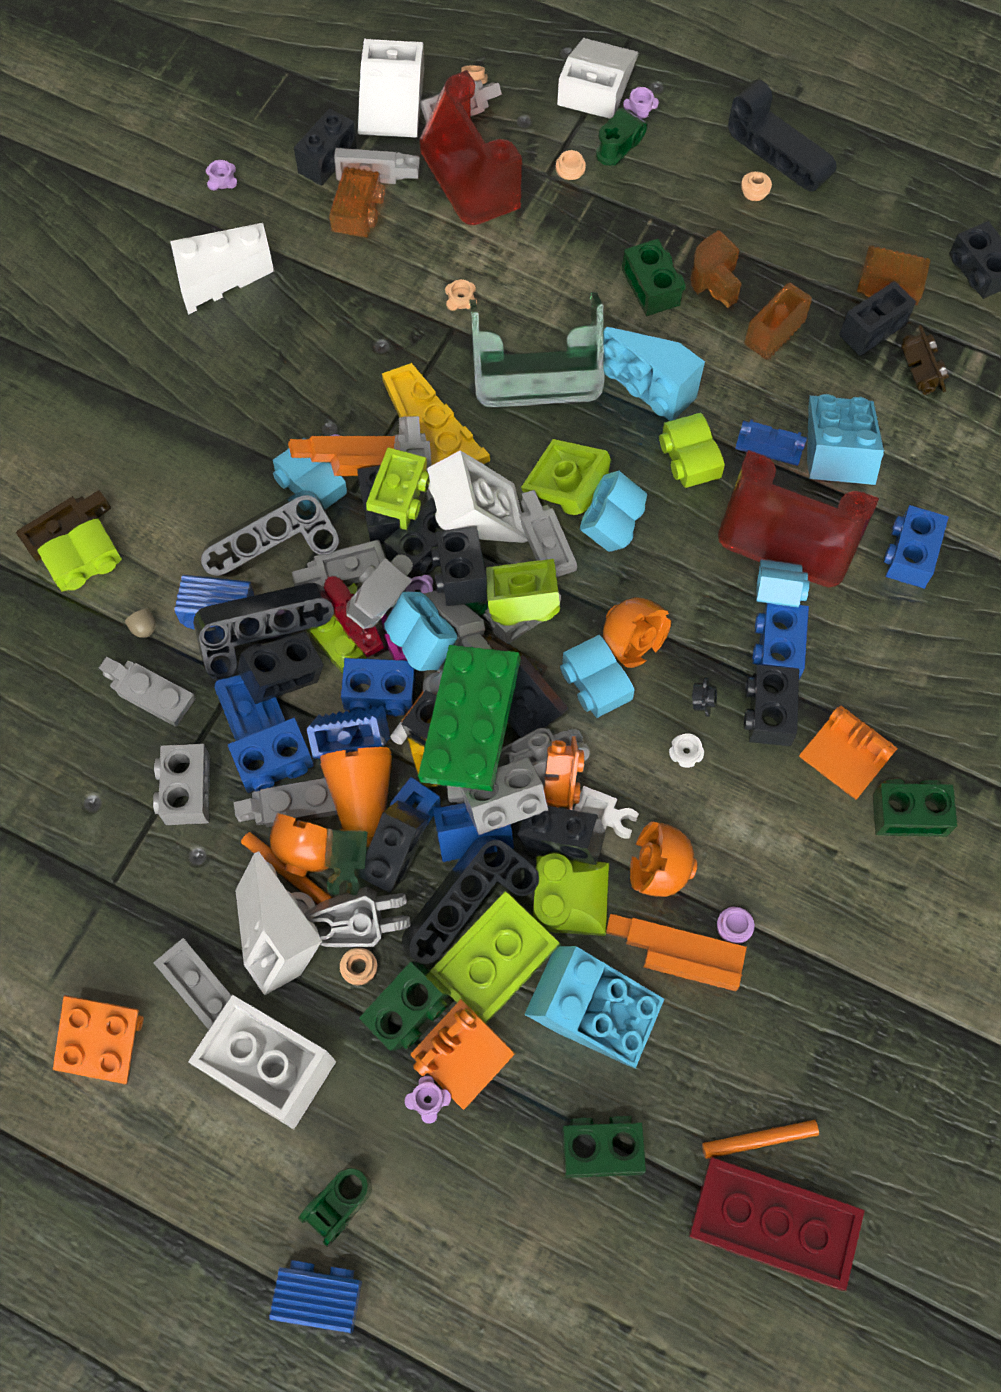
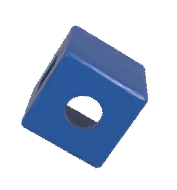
M412 777L408 779L390 803L391 806L396 801H400L412 807L416 802L419 804L416 810L430 816L428 823L434 817L433 809L441 807L440 796Z

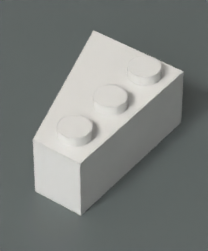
M263 223L170 241L188 315L197 311L196 306L210 299L216 301L222 298V293L237 285L239 288H242L274 272Z

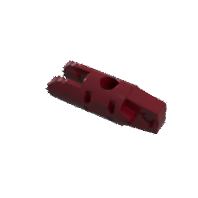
M328 576L325 579L324 589L334 607L333 615L342 625L347 637L367 658L382 650L384 645L376 626L363 629L346 615V605L355 594H351L343 580L337 578V576Z

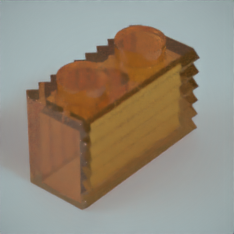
M344 167L329 215L332 232L368 238L370 228H375L377 224V204H382L385 196V185H381L380 173L378 171L373 172L372 170L367 171L366 169Z
M873 245L869 246L862 264L856 292L864 293L867 297H871L893 281H896L916 301L915 305H918L925 288L930 259H924L922 256L917 257L916 255L911 256L910 253L905 255L904 252H893L891 249L887 251L885 248H875Z
M787 283L749 322L748 333L744 341L745 345L763 358L771 359V355H774L775 351H778L779 347H782L783 343L790 339L794 331H797L805 323L812 301L811 296L792 283Z

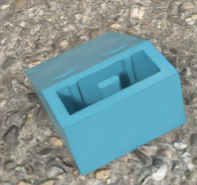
M612 327L604 329L600 368L606 376L616 379L624 385L631 395L641 398L650 405L656 414L666 417L669 421L675 420L697 398L705 361L679 342Z
M822 394L820 396L810 395L807 447L809 479L875 485L884 448L874 401H869L862 397L845 399L836 398L829 394Z
M559 946L551 954L524 1015L560 1035L627 1066L636 1068L664 998L576 946Z

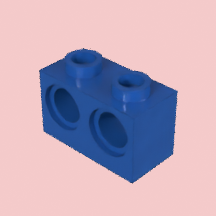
M911 505L908 506L903 517L897 516L891 535L896 536L894 544H889L883 563L889 564L885 577L925 588L934 574L948 516ZM912 529L918 530L922 534H917ZM904 557L912 559L915 563L907 561Z
M766 603L763 613H757L755 633L760 634V643L754 645L752 664L798 668L800 679L805 669L809 606L799 605L797 608ZM774 623H783L787 629H779ZM771 654H781L785 661H778Z
M344 658L341 690L344 710L351 712L353 709L358 711L361 708L364 711L366 707L371 710L373 706L378 709L381 705L385 708L387 715H404L414 704L416 669L411 667L408 661ZM359 684L370 686L368 690L361 693L353 690ZM395 685L405 688L399 694L388 692L389 688Z
M295 717L227 744L247 793L271 788L274 786V782L286 777L290 779L300 777L308 771V768L314 766ZM287 747L297 748V752L290 757L280 755ZM252 761H264L263 766L258 770L251 771L247 769Z

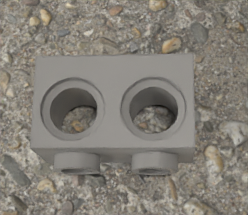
M205 745L161 746L160 758H156L154 763L155 778L159 780V792H155L153 796L155 814L160 816L165 825L209 823L210 755ZM180 763H190L186 771L174 773V769ZM181 796L189 797L188 802L183 807H173V803L177 798Z
M529 758L497 768L493 792L461 788L466 809L478 835L535 816L545 810L548 811L542 782Z

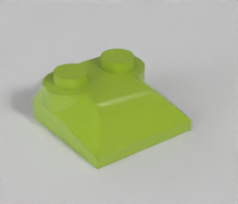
M552 439L521 489L524 493L535 490L538 498L560 504L563 511L569 515L581 514L591 505L595 489L602 477L609 474L611 458L606 450Z
M554 559L486 567L487 600L489 613L493 621L504 626L529 620L547 621L560 611Z
M557 853L548 854L544 857L537 856L536 870L539 875V884L534 890L533 918L548 932L606 936L609 863L597 862V865L569 860Z

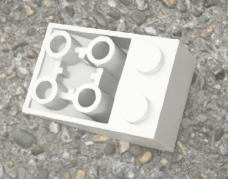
M583 38L568 56L559 77L558 105L611 119L619 107L637 60L638 52Z
M364 39L361 59L358 134L417 137L420 115L419 101L422 96L424 78L423 42Z
M258 851L254 853L235 891L244 966L263 994L266 995L301 976L322 940L319 937L316 926L308 921L299 909L294 895L287 891L277 878V873L272 864L266 862Z

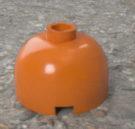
M633 597L622 601L608 611L603 628V639L609 646L615 659L625 667L634 668L640 666L647 661L641 658V656L650 648H653L656 653L667 638L671 627V620L666 617L669 613L650 599Z
M277 813L271 830L270 844L275 857L286 863L284 871L305 877L307 871L322 872L329 869L337 861L346 836L309 822L296 821V818Z
M650 822L646 825L636 842V845L642 847L639 860L633 856L631 859L630 880L632 888L639 891V893L649 896L666 897L674 895L687 884L688 880L694 877L697 870V860L694 858L691 841L683 832L671 825Z

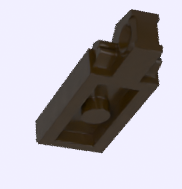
M100 490L85 499L83 496L76 499L72 496L17 530L16 534L37 562L42 559L37 551L42 545L56 537L69 534L74 528L87 521L99 519L100 516L111 509V506Z

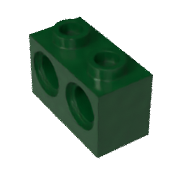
M659 239L624 249L622 271L646 317L680 306L682 293L685 291V282L681 273H677L674 269L671 254L667 249L664 250Z
M890 779L881 783L872 794L876 835L947 837L957 827L953 785L941 784L938 780H924L919 782V784H905L904 780ZM889 801L898 802L902 806L903 812L894 811L890 807ZM925 801L934 803L939 813L931 812L926 807Z
M416 961L410 962L359 1019L390 1051L401 1049L402 1047L407 1050L422 1035L419 1028L428 1019L433 1022L448 1007L445 1000L452 993L423 964ZM420 983L428 990V999L423 1005L419 1004L414 997V990ZM393 1012L398 1013L402 1018V1028L398 1033L394 1032L389 1026V1017Z
M631 1116L610 1117L609 1124L594 1125L593 1118L570 1119V1126H563L564 1178L643 1175L646 1172L642 1123H632ZM618 1135L628 1137L633 1145L631 1155L626 1157L617 1155L612 1148L613 1138ZM586 1137L591 1140L594 1146V1153L591 1157L580 1158L574 1153L572 1144L576 1138Z

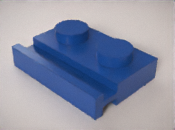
M240 675L216 681L214 688L236 741L285 721L276 697L255 704Z

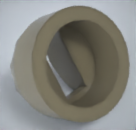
M148 608L131 614L125 620L130 632L140 638L149 637L156 627L155 618Z

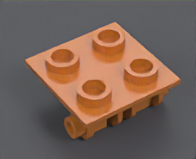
M840 706L835 709L829 717L830 719L801 752L799 757L857 800L898 748L878 734L873 728L866 725L865 722H862L850 713L849 710Z
M65 995L63 997L53 1070L127 1084L135 1032L141 1030L144 1020L143 1016L138 1015L139 1009Z
M460 999L410 1055L416 1060L413 1065L414 1069L422 1076L428 1073L444 1090L449 1091L451 1098L464 1110L516 1053Z

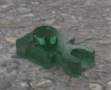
M327 829L324 866L334 868V873L327 881L328 893L339 895L340 883L345 880L347 883L346 893L357 895L359 881L354 872L355 869H365L367 831Z

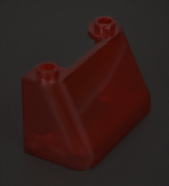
M468 70L449 77L445 82L420 136V151L459 218L468 225H478L520 208L522 157L510 141L498 139L485 144L471 120L470 99L475 94L476 85Z
M748 450L720 525L718 539L721 545L732 552L759 562L763 559L800 564L803 567L802 572L808 573V581L825 587L839 585L848 572L879 498L864 492L852 491L842 497L837 508L773 485L772 482L776 473L774 463L766 456Z

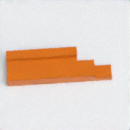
M311 436L310 439H290L288 446L292 458H311L312 462H331L334 476H358L357 469L381 465L387 447L394 449L395 436Z
M610 914L606 934L626 938L627 945L647 949L644 968L737 991L740 987L747 947L636 918L629 919Z

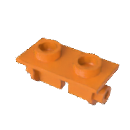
M572 736L571 746H566L564 741L555 740L547 748L546 774L558 775V778L545 777L543 789L547 806L566 807V809L572 810L573 804H579L580 783L576 782L577 772H583L584 751L578 750L576 736Z

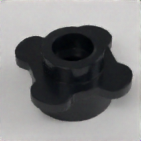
M704 677L703 683H694L692 693L694 711H705L706 717H710L711 707L717 706V687L709 683V677Z

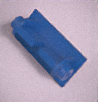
M750 419V422L743 421L735 449L796 466L799 465L807 437L801 436V432L796 434L781 429L776 430L770 426L755 423L752 419Z

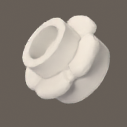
M682 734L672 740L673 746L669 749L671 759L674 762H679L681 767H693L696 762H700L703 759L704 749L700 739L695 735ZM687 748L690 750V753L686 754L683 750Z

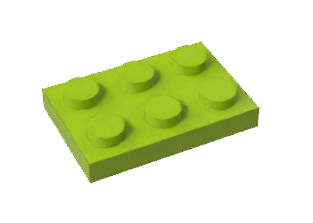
M505 891L430 972L452 993L450 996L456 1002L462 999L487 1024L561 944Z

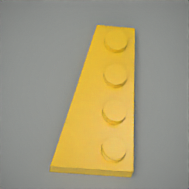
M412 363L382 373L383 383L399 418L419 416L420 433H425L426 441H430L431 465L460 450L482 464L490 462V454L484 447L481 448L476 443L473 434L466 426L463 427L454 417V412L447 404L444 405L436 396V391Z

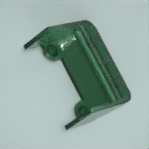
M591 292V324L578 325L569 331L566 338V351L505 355L503 341L497 333L489 330L479 331L476 299H469L475 392L478 401L482 405L493 408L590 402L602 394L604 389L603 303L597 292Z

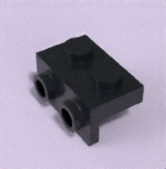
M523 654L520 656L521 661L507 721L521 738L539 728H545L568 709Z

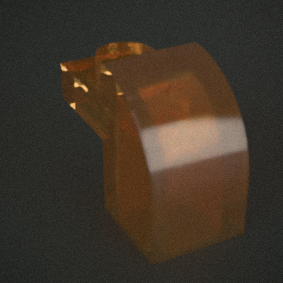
M720 230L703 240L697 247L691 271V284L697 294L708 288L716 300H720L729 308L737 302L742 284L731 273L735 270L740 250Z

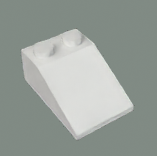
M461 450L427 468L430 478L429 490L434 497L437 509L435 517L442 529L451 530L477 526L479 539L515 543H525L528 541L521 526L519 515L522 512L514 483Z
M234 995L231 996L188 1061L293 1130L336 1063L325 1049Z

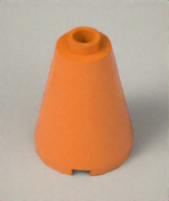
M387 747L357 748L358 751L348 753L342 750L320 756V765L347 842H354L355 848L370 847L382 813L387 808L392 764L391 750Z

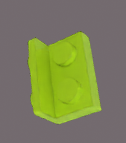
M387 447L366 502L367 510L400 519V528L407 530L411 519L416 520L421 506V500L418 499L421 491L426 492L429 487L430 478L427 472V458Z

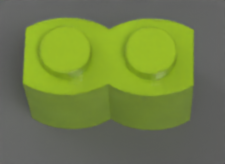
M702 413L664 423L663 433L659 435L660 446L664 453H669L672 459V474L676 480L680 479L684 488L722 478L725 466L723 457L712 438L710 428Z
M98 518L77 526L69 534L48 541L37 550L61 592L79 589L91 576L111 572L122 560Z

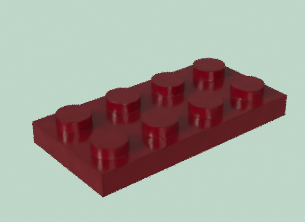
M711 1157L708 1161L688 1237L825 1286L846 1291L865 1210Z

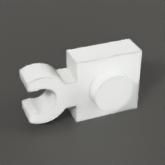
M583 786L579 804H576L574 811L598 815L605 830L607 826L612 827L619 837L626 839L630 838L632 830L623 827L621 821L623 819H630L636 822L639 815L638 812L630 808L615 809L617 798Z

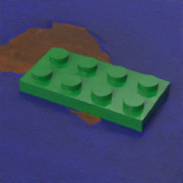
M449 645L418 774L420 782L493 792L521 661L519 652Z

